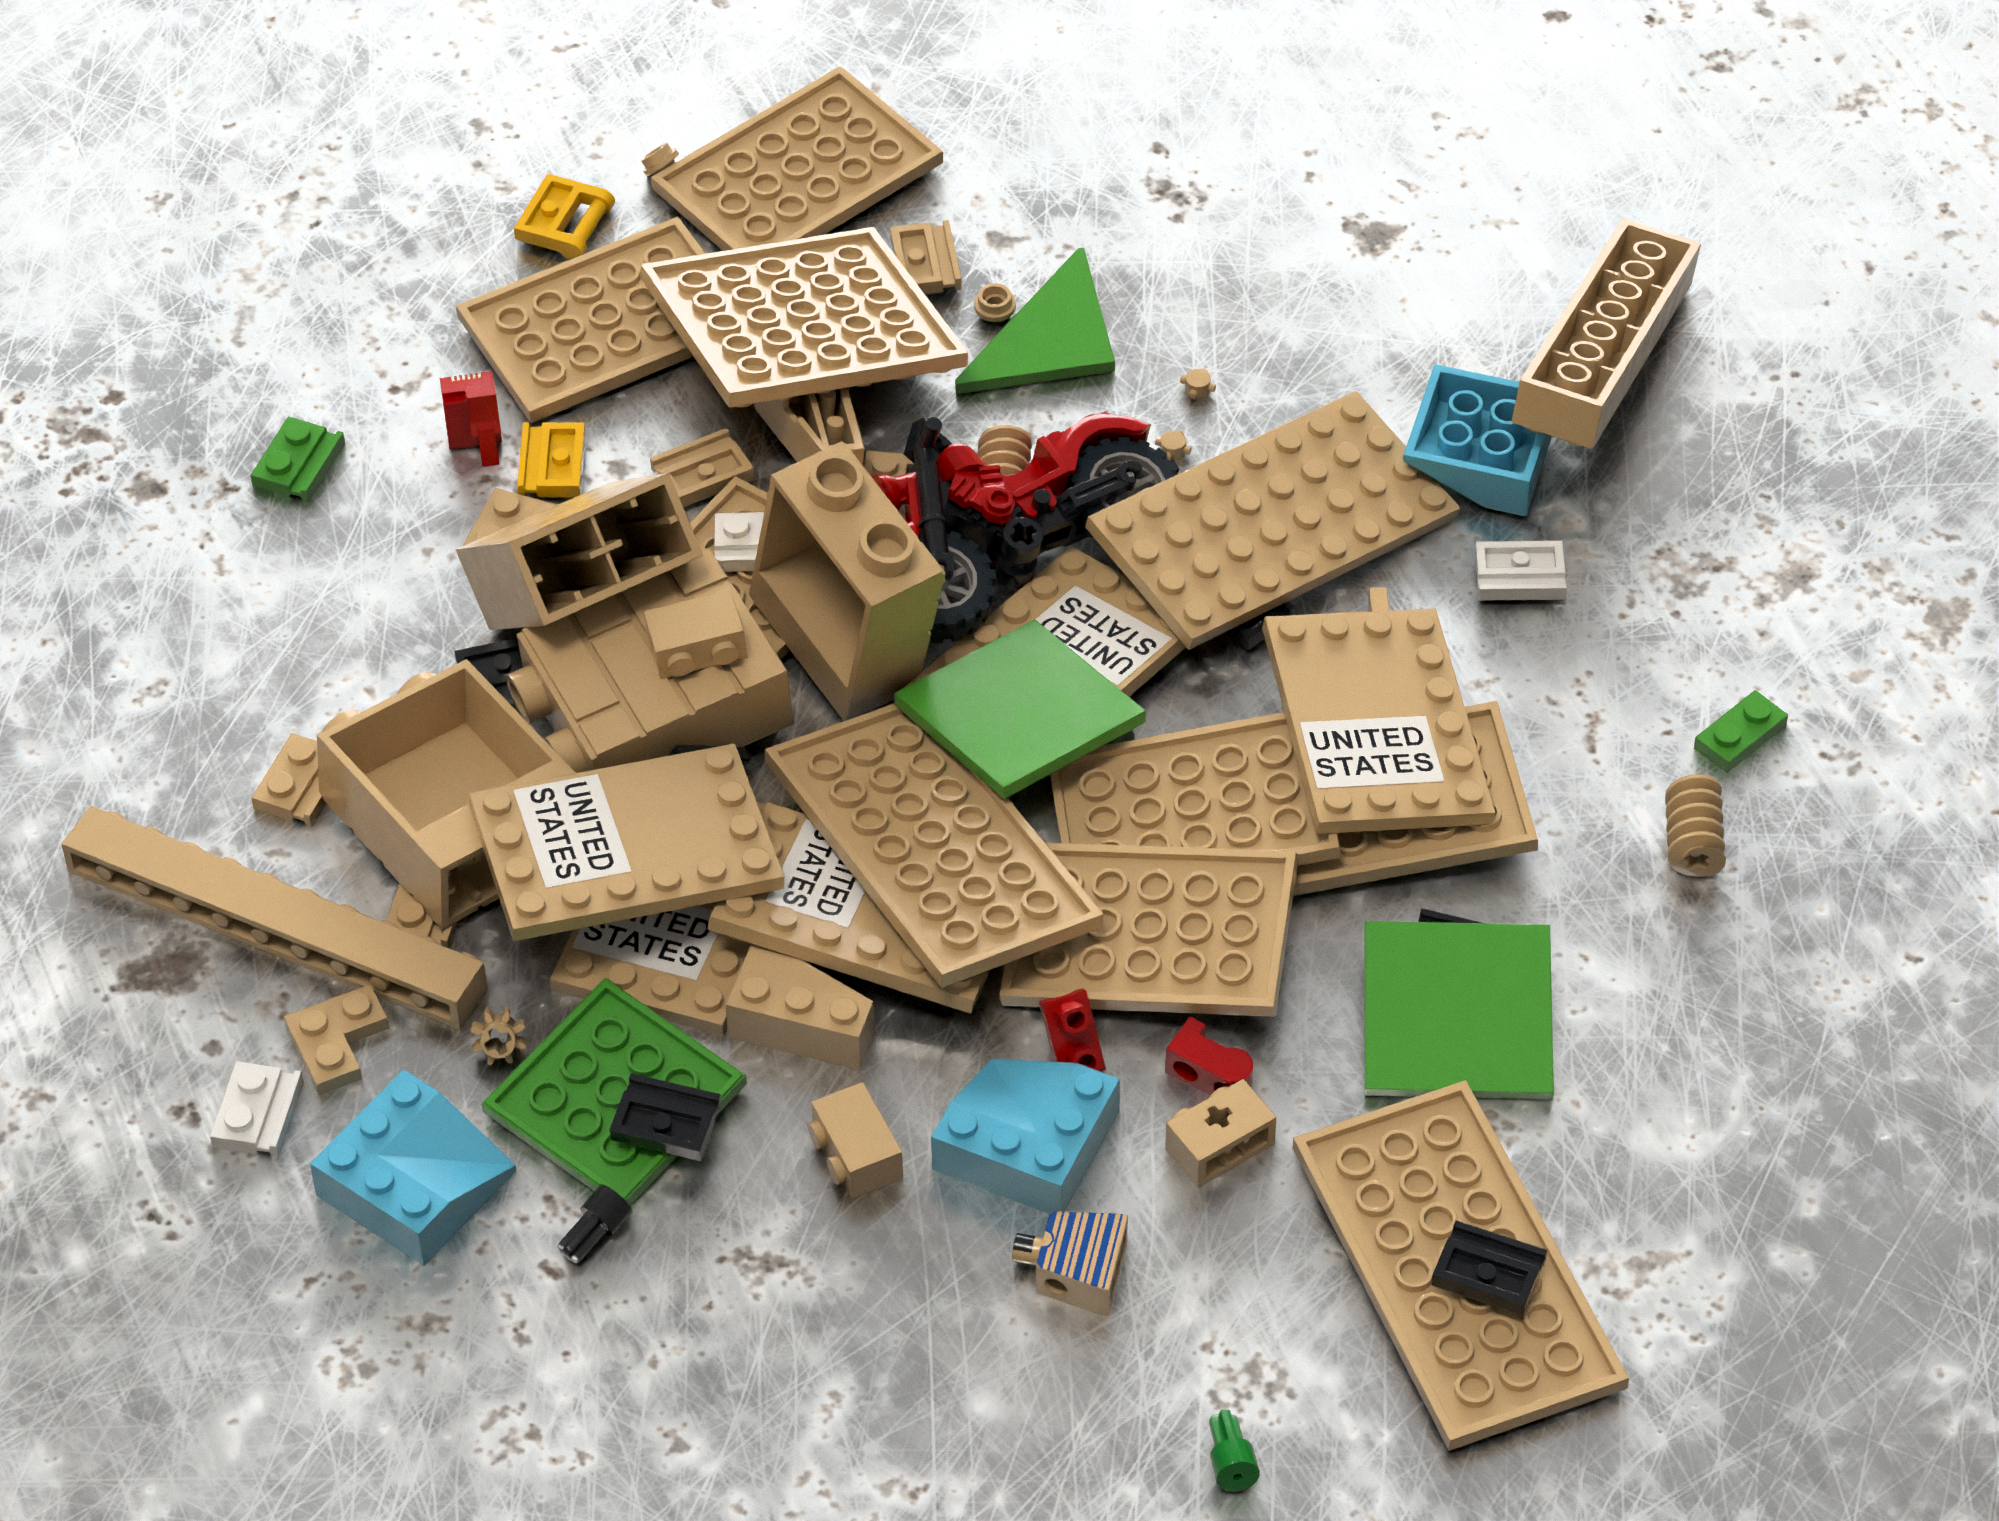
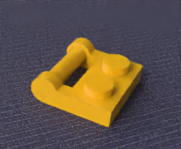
M547 173L514 227L515 240L561 252L569 260L583 255L587 250L586 242L602 216L611 211L615 204V198L606 189ZM580 204L589 205L573 234L565 233V228Z

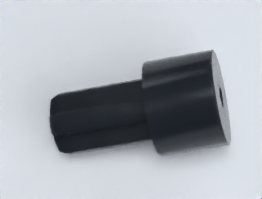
M601 1184L581 1206L580 1211L583 1216L558 1243L557 1248L566 1259L579 1263L604 1234L612 1236L632 1214V1208L616 1191Z

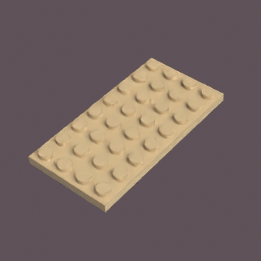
M1354 391L1088 516L1085 528L1188 650L1457 519L1461 508L1434 478L1403 461L1406 446L1357 391Z
M895 703L765 749L766 765L941 988L1103 927L1104 914L1008 797L1003 799L902 712Z
M1466 1080L1293 1137L1292 1148L1449 1451L1628 1389L1629 1377ZM1455 1220L1547 1250L1545 1265L1541 1269L1539 1280L1524 1316L1432 1286L1433 1272L1447 1239L1452 1233Z

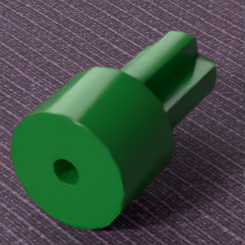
M1222 1409L1219 1414L1211 1415L1209 1419V1426L1215 1445L1210 1453L1216 1482L1221 1489L1231 1492L1243 1491L1250 1488L1259 1479V1466L1252 1444L1248 1440L1243 1439L1238 1417L1231 1414L1229 1409Z

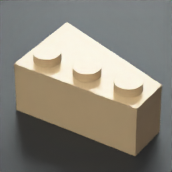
M848 388L835 389L824 394L812 393L794 396L789 400H771L754 404L756 411L797 462L843 441L863 465L865 448Z
M751 944L726 1003L728 1038L861 1070L875 1035L873 1001L801 959Z

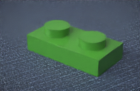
M1754 690L1695 737L1694 749L1728 773L1786 727L1788 714Z

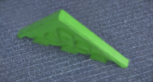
M1084 247L1078 248L955 379L956 394L1115 371V359Z

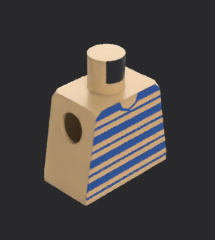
M1054 1211L1048 1217L1043 1237L1023 1233L1016 1234L1012 1250V1261L1036 1265V1291L1039 1294L1109 1317L1128 1242V1215Z

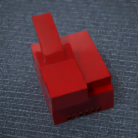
M481 372V376L475 373L474 377L473 374H470V377H467L466 374L465 378L459 375V379H457V376H454V379L451 377L439 378L449 449L479 446L482 467L499 465L496 443H502L493 372Z

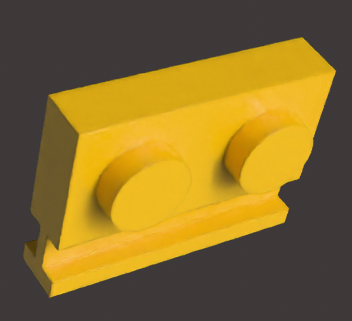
M523 422L517 481L518 494L525 496V493H537L538 497H577L581 495L586 435L584 423H542V427H530L529 422Z

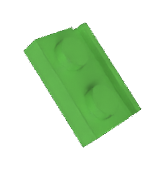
M288 416L251 473L252 486L290 498L292 495L302 497L303 502L308 503L345 445L344 433L337 431L336 434L327 432L326 427Z

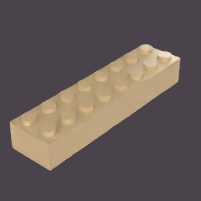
M1622 218L1520 379L1511 423L1523 426L1534 433H1544L1566 440V442L1574 446H1584L1593 449L1692 285L1701 243Z

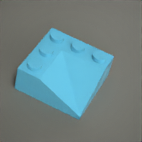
M1434 364L1403 455V461L1485 508L1527 516L1552 436L1544 433H1534L1523 426L1511 423L1519 387L1518 381Z
M991 1059L951 1101L932 1134V1170L1048 1214L1054 1211L1065 1212L1119 1113L1120 1079L1078 1063Z
M404 1069L310 1163L317 1197L423 1266L436 1255L516 1172V1165L439 1091Z

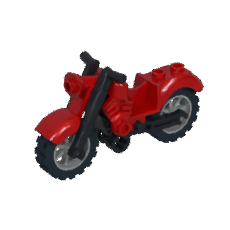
M1107 411L1095 415L1090 414L1063 432L1055 431L1046 437L1038 438L1033 459L1027 467L1016 474L1003 476L1000 472V464L988 465L976 451L962 443H953L946 447L935 463L934 446L942 428V422L936 417L927 418L913 450L915 464L909 469V473L894 478L884 474H871L870 476L898 512L900 506L904 505L906 522L946 573L940 600L937 601L939 604L933 628L930 630L931 643H943L944 639H951L952 642L963 639L966 633L972 635L979 629L981 621L985 622L988 618L996 590V579L1007 588H1022L1033 578L1037 557L1041 553L1060 546L1067 547L1088 537L1093 538L1085 528L1088 516L1177 475L1179 468L1174 460L1170 462L1166 458L1167 453L1159 447L1156 450L1149 447L1150 443L1147 442L1151 424L1126 415L1108 414ZM1011 561L1015 566L1008 568L1007 562ZM1023 564L1024 570L1020 571L1016 566ZM962 580L967 589L951 584ZM947 596L959 599L960 601L950 604Z

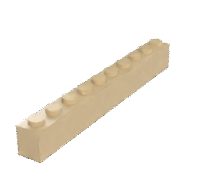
M90 805L61 844L67 870L72 874L357 989L371 984L377 997L456 1029H462L488 990L484 962L479 961L478 958L470 953H459L439 945L430 937H419L399 929L390 921H379L364 915L350 905H339L321 898L310 889L296 888L281 882L272 874H261L242 866L232 858H221L206 852L192 842L184 843L168 837L154 827H143L126 820L122 815L114 811L106 812Z

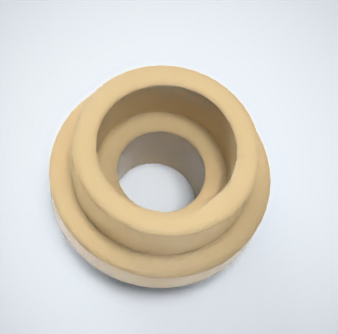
M667 142L659 145L640 160L645 167L643 170L644 174L650 176L659 173L676 163L674 159L680 153L676 148L671 149Z
M992 283L980 289L974 300V309L976 314L983 320L1000 322L1014 314L1016 300L1008 287Z

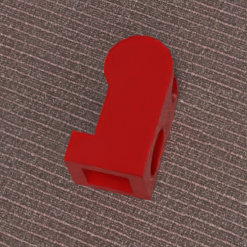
M1190 1016L1166 1048L1165 1073L1208 1095H1211L1221 1087H1230L1242 1079L1252 1088L1253 1060L1250 1055L1242 1049L1226 1048L1205 1037L1206 1024Z

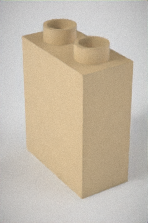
M669 473L609 482L455 549L489 630L545 626L703 556Z

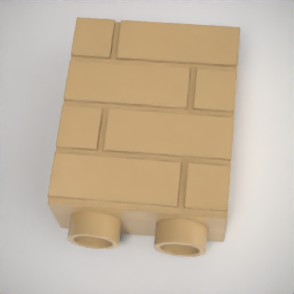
M841 441L771 475L749 596L842 720L846 721L866 714L894 700L895 692L901 690L922 673L923 659L926 657L931 637L930 630L933 628L939 604L937 601L940 600L946 573L925 545L919 541L918 536L850 448Z
M709 547L702 550L703 556L550 624L525 627L522 629V632L516 634L523 668L506 675L507 685L520 715L528 723L543 717L547 718L555 733L543 739L576 773L665 757L671 753L676 745L723 746L735 743L736 747H744L794 724L787 670L734 586L728 581L727 575ZM731 589L744 630L748 658L736 660L728 665H716L692 671L684 676L660 679L649 643L643 611Z
M467 659L436 675L431 672L417 674L410 678L396 695L363 712L358 710L344 711L330 720L323 731L317 734L319 793L323 796V800L349 828L353 829V833L372 854L384 863V867L410 895H414L415 901L423 906L426 913L441 929L477 911L479 906L482 905L484 907L499 899L470 810L469 793L576 773Z

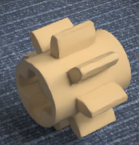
M509 1006L504 1009L503 1013L493 1014L492 1010L487 1007L484 1011V1024L472 1022L470 1031L481 1036L480 1039L473 1043L472 1051L479 1052L483 1050L488 1055V1065H492L495 1058H505L509 1064H512L514 1060V1047L526 1049L528 1040L517 1036V1033L525 1028L526 1021L525 1019H520L515 1022L510 1016ZM496 1028L500 1034L508 1032L506 1042L501 1043L498 1037L490 1039L492 1029Z

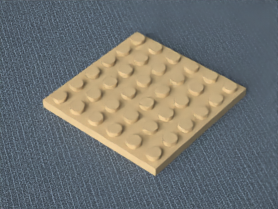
M874 227L641 264V280L729 408L748 407L754 403L771 400H789L794 396L812 393L824 394L835 389L852 386L865 387L872 383L893 379L906 380L912 376L934 372L946 373L951 369L963 368L968 365V351Z

